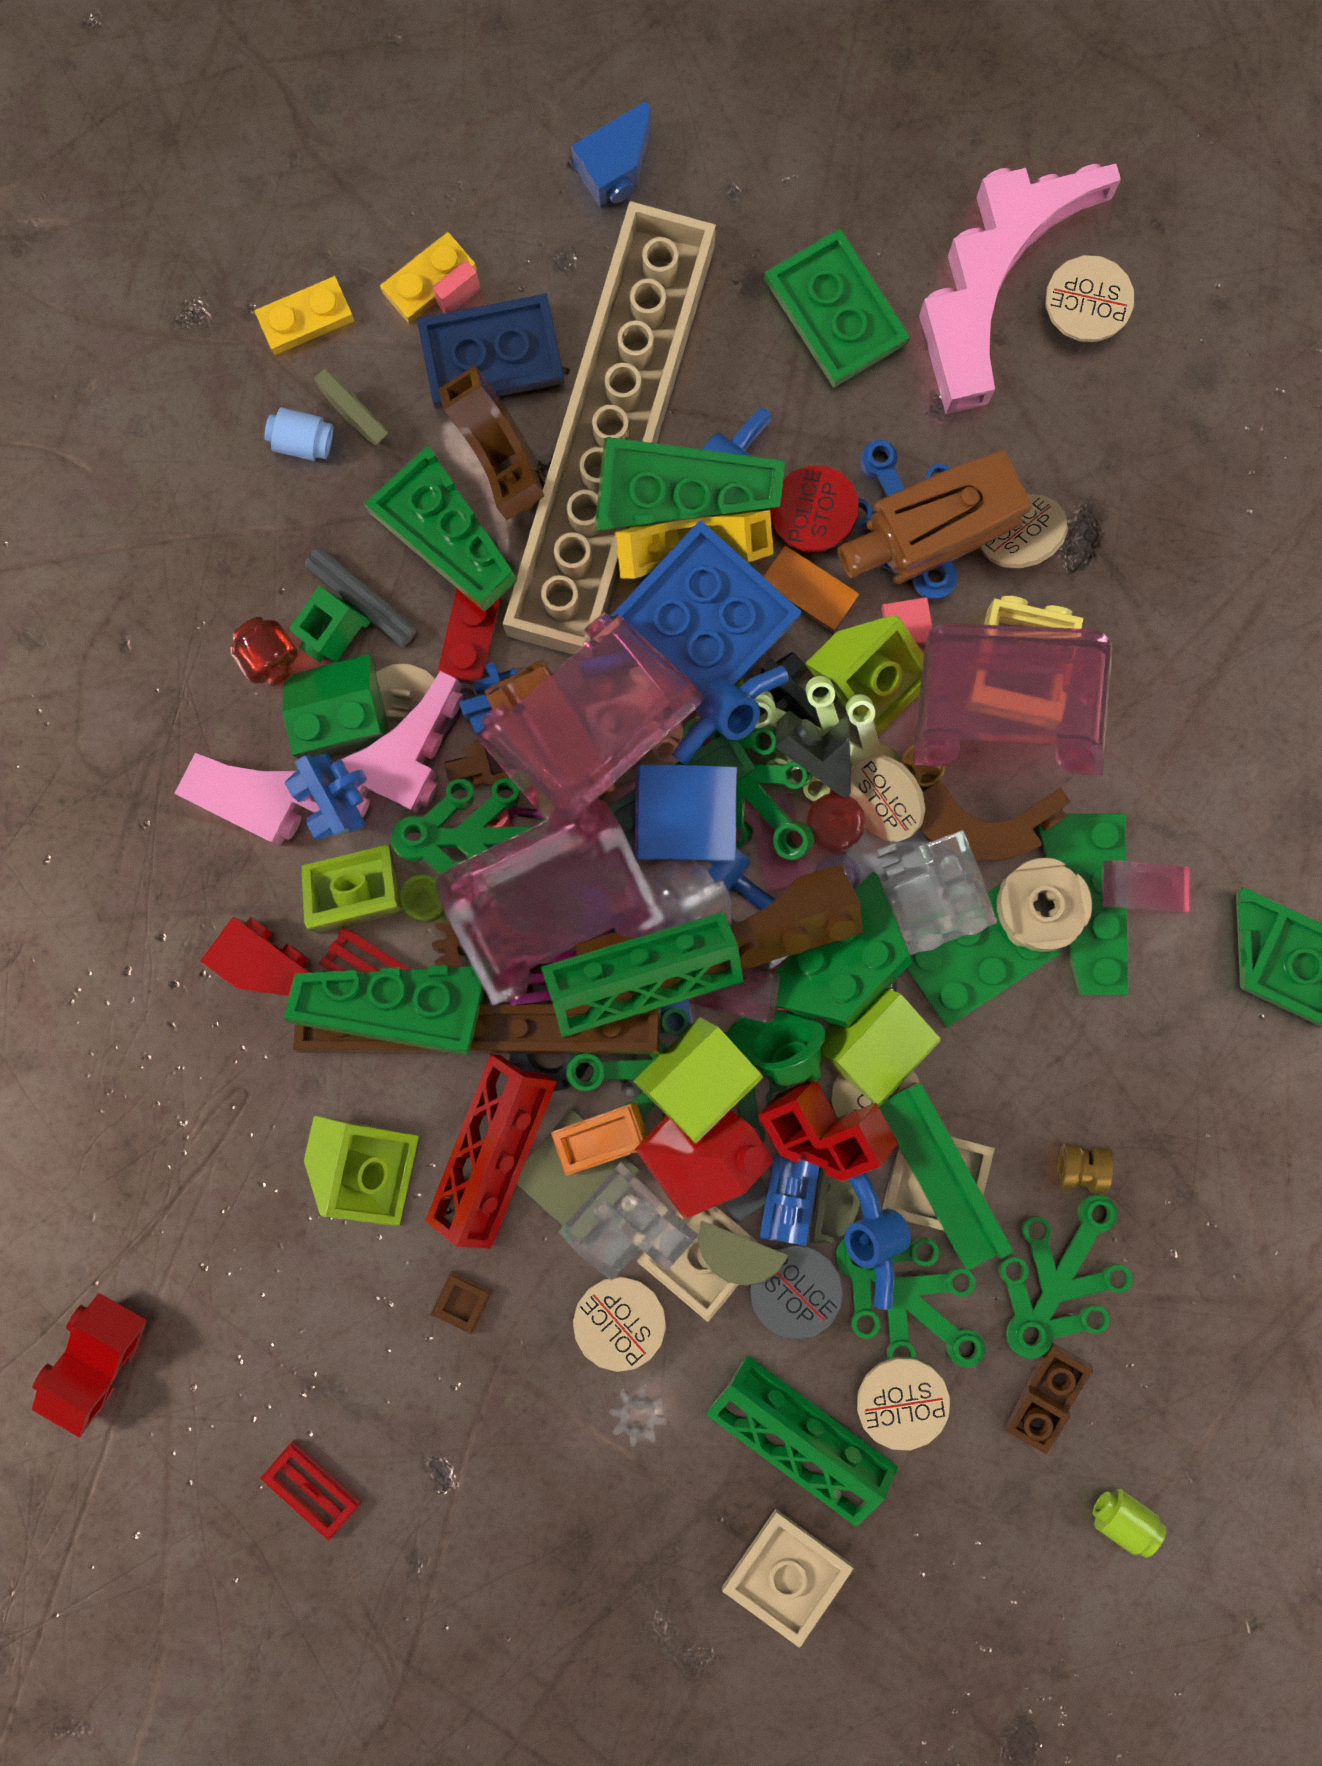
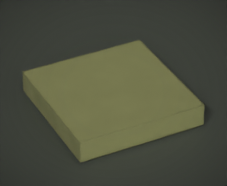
M571 1109L552 1131L581 1122L584 1119ZM550 1132L526 1159L517 1185L579 1240L640 1169L626 1156L565 1176Z

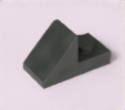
M791 711L784 714L777 721L776 748L845 799L851 794L849 716L846 715L830 731L822 736L820 730L807 719L801 720Z

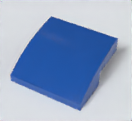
M636 765L634 859L735 861L737 767Z

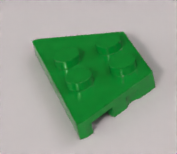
M874 871L854 890L860 901L863 933L841 941H834L808 949L799 954H792L752 996L761 1008L769 1009L770 1006L792 1011L796 1016L808 1019L823 1018L830 1024L850 1028L913 962L884 891L883 884Z
M1245 887L1238 889L1236 906L1240 989L1322 1027V923Z

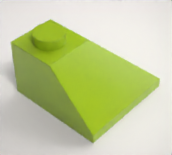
M896 615L837 631L805 663L815 677L824 676L832 682L835 693L838 696L836 702L845 711L846 703L852 696L858 694L868 696L875 708L873 722L878 736L938 676L900 617ZM859 705L854 708L853 714L863 715L867 712L868 707Z
M314 1115L304 1163L319 1214L330 1218L400 1226L419 1136L367 1124Z

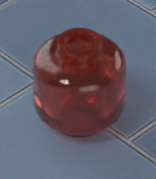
M255 617L246 621L232 634L234 641L230 647V654L245 677L252 684L268 682L270 686H277L291 677L294 672L291 667L297 660L298 650L279 622Z
M835 792L825 794L813 803L807 813L805 823L812 830L814 836L813 846L823 853L836 855L846 853L856 846L864 834L866 819L864 810L857 800L851 796H847L844 799ZM833 814L834 820L829 822V816ZM838 825V826H840V827H842V828H838V829H837V828H834L833 826Z

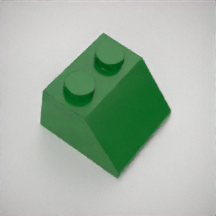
M370 653L284 676L282 714L292 756L300 759L305 755L315 757L328 753L329 757L369 747L390 732Z

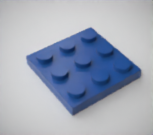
M700 520L607 619V623L687 697L696 703L700 690L714 679L721 678L736 686L801 616L802 611Z

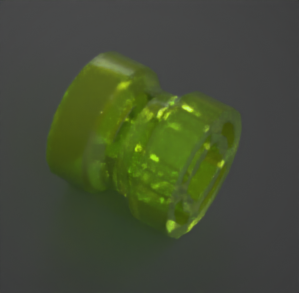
M420 874L412 876L405 881L400 891L401 907L406 914L421 923L437 922L445 916L444 908L450 905L447 889L439 880L431 875Z

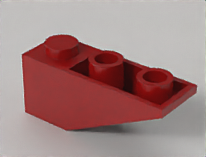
M251 916L247 922L232 917L200 960L201 963L237 989L289 997L296 973H314L304 966L309 960L304 954L286 943L283 949L275 945L268 939L273 932Z

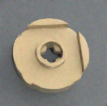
M1051 858L1033 859L1017 867L1003 879L997 896L998 918L1003 929L1007 932L1009 940L1017 946H1024L1038 952L1055 951L1071 944L1081 934L1083 927L1087 925L1092 912L1090 891L1083 878L1064 867L1066 864ZM1038 893H1044L1046 900L1054 901L1055 908L1048 911V917L1041 916L1040 911H1035L1033 902L1038 900Z

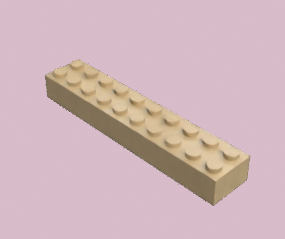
M629 201L543 488L544 497L539 501L516 578L517 582H515L503 621L508 637L589 660L594 658L620 570L616 552V532L630 528V526L594 531L604 438L612 437L657 443L715 248L716 224Z

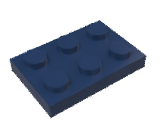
M547 293L417 319L435 409L443 407L439 388L474 365L478 367L498 396L565 383Z

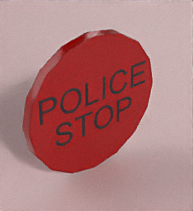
M806 466L791 472L783 479L780 507L771 508V520L776 533L788 546L803 552H823L838 546L851 534L858 520L859 499L853 484L842 472L827 466Z

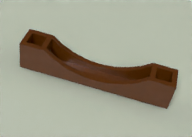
M841 864L796 877L786 891L766 908L741 922L730 925L738 944L742 970L863 933L860 901ZM622 931L614 932L575 944L576 953L578 956L641 936ZM728 961L712 965L705 973L713 974L729 969ZM676 976L666 979L660 987L674 986L682 978ZM630 990L621 993L615 998V1001L622 1002L631 999L636 992Z

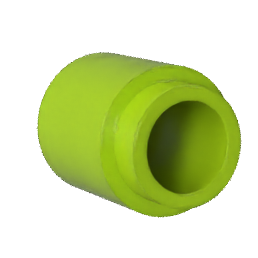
M1116 1489L1112 1493L1107 1491L1099 1497L1094 1505L1092 1513L1095 1516V1528L1132 1555L1140 1554L1148 1558L1160 1548L1166 1536V1526L1160 1522L1158 1514L1124 1490Z

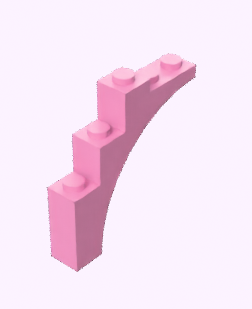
M1090 164L1071 175L1059 177L1057 174L1045 175L1037 179L1033 184H1030L1026 168L1014 171L1010 168H1001L983 178L976 198L986 231H983L982 228H972L963 231L957 238L953 239L948 259L957 291H954L953 288H943L934 291L928 298L924 299L919 314L946 414L989 404L995 391L990 361L991 318L997 293L1006 275L1023 252L1050 227L1079 210L1111 200L1121 181L1117 164L1101 167L1100 164Z
M440 671L421 702L396 728L369 747L341 759L349 773L363 770L367 777V780L357 787L364 800L356 806L362 818L370 804V800L366 798L369 790L417 814L421 806L427 808L437 792L439 783L434 781L437 773L423 765L426 757L432 759L437 753L443 739V735L439 731L446 717L452 719L460 708L459 702L463 701L464 695L459 693L462 685L456 678ZM197 753L194 754L174 793L280 846L284 839L290 840L296 833L301 822V816L298 815L301 806L314 813L320 810L314 797L307 801L297 802L291 796L285 781L296 771H258L228 766Z

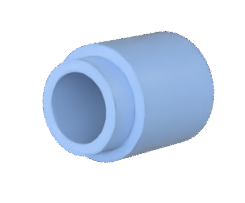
M282 407L279 408L277 415H269L265 428V440L271 442V450L273 452L315 461L317 457L327 459L333 438V424L324 422L323 417Z

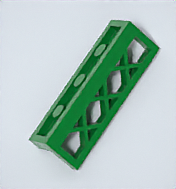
M724 912L541 967L562 1038L743 982L738 944ZM728 961L729 969L713 974L705 973L712 965ZM676 976L682 978L674 986L660 987L666 979ZM630 990L636 992L631 999L622 1002L615 1001V998L621 993ZM582 1005L591 1006L586 1013L569 1018L566 1016L565 1010Z
M915 1082L888 1097L879 1109L897 1139L899 1150L965 1270L969 1271L994 1256L1002 1259L1013 1253L1011 1245L922 1084Z
M748 1355L738 1366L728 1386L710 1405L705 1414L855 1527L885 1500L899 1468ZM731 1401L746 1412L748 1419L737 1418L724 1407ZM765 1433L775 1434L784 1441L786 1447L775 1446L766 1439ZM803 1462L814 1463L823 1470L824 1475L811 1473L804 1468ZM840 1490L852 1491L863 1499L864 1502L857 1507L843 1497Z

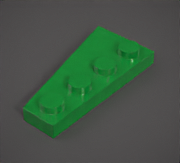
M429 445L364 503L369 513L483 611H486L517 582L512 569L488 533L483 529L474 512L463 499Z
M1066 813L1067 816L1045 832L1040 825H1037L1035 830L1038 831L1040 840L1043 843V858L1059 860L1066 864L1064 867L1070 869L1075 875L1079 874L1086 882L1091 895V917L1087 925L1083 927L1081 934L1071 944L1066 946L1079 996H1127L1126 814Z

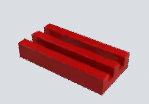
M344 926L339 931V936L335 942L333 941L329 946V951L325 957H322L318 963L329 972L346 971L334 963L337 956H340L363 972H380L343 948L349 940L391 968L411 970Z
M295 1440L285 1448L260 1477L269 1488L328 1541L331 1540L362 1503L358 1497ZM290 1457L295 1459L339 1499L346 1508L344 1510L341 1509L288 1459ZM281 1469L334 1517V1522L330 1524L282 1481L276 1473Z

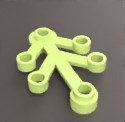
M816 676L808 681L806 694L810 704L816 707L822 728L816 727L824 736L839 722L833 703L835 690L832 682L827 677ZM818 687L828 688L827 694L823 697L812 695L813 691ZM766 691L754 699L759 707L766 709V712L759 716L755 728H762L767 725L776 728L777 721L787 713L775 707L773 696L769 691ZM862 694L852 696L846 703V713L849 716L850 722L857 726L862 746L850 741L851 771L857 762L872 755L889 756L900 762L897 752L892 746L879 742L873 722L875 708L871 699ZM859 705L868 707L867 712L863 715H855L853 710ZM773 752L768 754L762 763H781L786 765L793 760L784 753ZM793 766V768H792L791 771L796 770V769H799V768ZM813 776L810 783L820 780ZM810 783L803 786L805 796L813 801L823 800L828 796L831 789L825 784L818 790L808 788Z

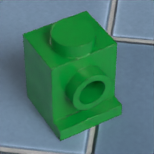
M318 585L288 630L302 640L299 648L313 659L322 662L324 657H327L337 662L361 626L367 628L371 620L340 597Z

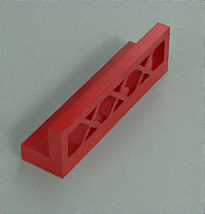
M490 1054L425 1220L456 1247L491 1249L557 1083L556 1080L545 1073L523 1071L501 1055ZM502 1072L509 1078L502 1096L498 1097L496 1083ZM487 1115L489 1129L486 1137L481 1140L479 1126L483 1117ZM471 1157L472 1173L469 1180L465 1182L463 1167L467 1158ZM454 1199L456 1214L451 1224L444 1216L450 1201Z

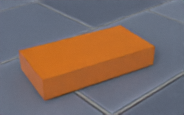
M786 545L763 576L801 610L804 615L833 634L859 597L858 592Z
M637 1102L552 1131L551 1135L565 1176L637 1152L635 1148L648 1136Z

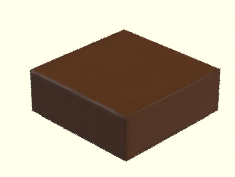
M451 1271L430 1315L472 1335L493 1290Z

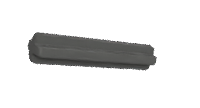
M316 548L309 555L305 564L312 573L361 614L370 619L374 625L398 645L405 647L417 634V629L409 620L324 549Z

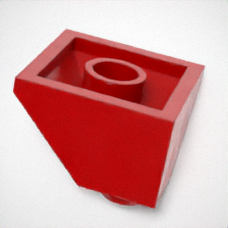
M732 1110L696 1144L666 1116L635 1148L675 1208L685 1218L694 1216L746 1193L774 1161L753 1127Z

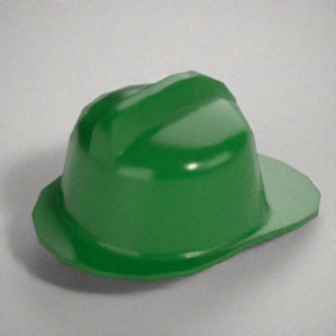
M768 1009L755 1011L741 1017L732 1024L726 1033V1036L752 1065L758 1067L767 1079L776 1085L791 1086L802 1081L818 1082L821 1078L819 1068L822 1059L821 1046L825 1041L826 1032L818 1022L783 1011Z

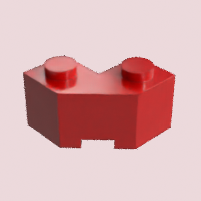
M807 1081L778 1093L758 1115L780 1156L796 1163L802 1159L826 1169L825 1175L839 1181H844L881 1167L898 1144L877 1103L837 1118L818 1082Z
M98 1293L87 1307L80 1305L66 1325V1330L70 1332L65 1352L54 1366L47 1363L41 1369L32 1385V1389L36 1390L32 1411L80 1438L113 1392L115 1387L111 1384L117 1377L122 1365L125 1362H130L139 1346L147 1320L101 1293Z

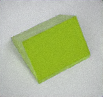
M389 844L301 866L304 923L308 930L317 934L340 929L343 926L348 927L406 912Z
M887 988L850 1028L831 1024L825 1030V1041L821 1046L822 1060L872 1103H877L878 1107H880L941 1040L900 993Z
M699 1017L633 1082L696 1144L763 1076L718 1026Z

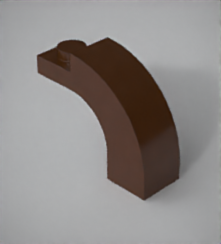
M474 365L440 387L439 393L444 411L463 434L484 468L497 509L508 520L517 513L530 510L539 499L544 497L545 479L529 445L512 416L478 367Z
M940 780L923 792L925 814L923 824L919 829L939 847L964 858L981 861L1010 859L1041 846L1043 843L1033 831V828L1040 825L1045 832L1064 819L1067 814L1062 808L1071 803V801L1060 787L1013 819L1002 822H987L966 813Z

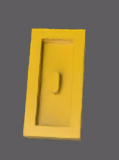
M447 232L383 282L380 288L382 293L410 325L437 303L433 292V286L463 262L468 261L476 272L477 267L475 262L452 235Z
M335 276L254 310L274 355L355 321Z

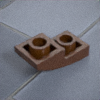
M1052 1342L1051 1348L1041 1357L1007 1422L1005 1430L1047 1455L1069 1420V1409L1093 1372L1092 1365Z

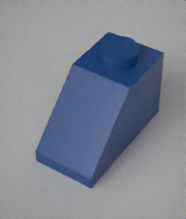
M647 101L571 145L573 166L600 208L611 201L612 203L623 201L638 185L651 132V107Z

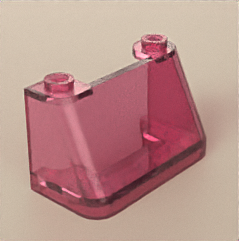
M605 612L584 629L588 637L584 640L582 648L520 702L508 708L501 702L481 719L485 727L475 735L546 821L567 820L585 809L693 712L705 698L697 686L620 614L609 617Z
M953 623L939 624L933 627L927 634L923 656L914 740V765L945 766L953 763L959 757L961 740L1056 745L1057 763L1064 770L1075 774L1103 776L1113 651L1111 640L1102 632L1092 629Z
M603 800L588 801L449 868L435 881V887L444 912L492 1005L521 997L527 991V986L532 980L531 968L574 948L575 944L588 941L612 928L620 936H629L634 939L649 934L656 925L664 922L663 916L626 836L612 811Z

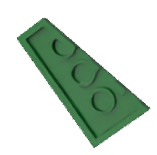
M606 437L604 438L594 531L780 507L785 460Z
M486 962L471 963V966L466 967L434 965L428 966V969L414 970L382 968L380 972L357 973L355 970L296 973L283 1018L290 1024L469 1056L489 966Z

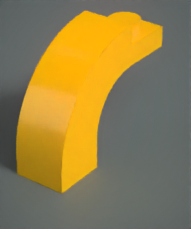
M757 509L635 525L616 532V552L619 560L620 578L635 579L650 574L700 520L748 563L772 555L773 541L770 509Z

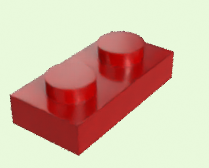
M456 588L437 675L441 671L456 678L459 682L473 685V681L485 677L486 664H488L502 602L500 597L486 611H483Z

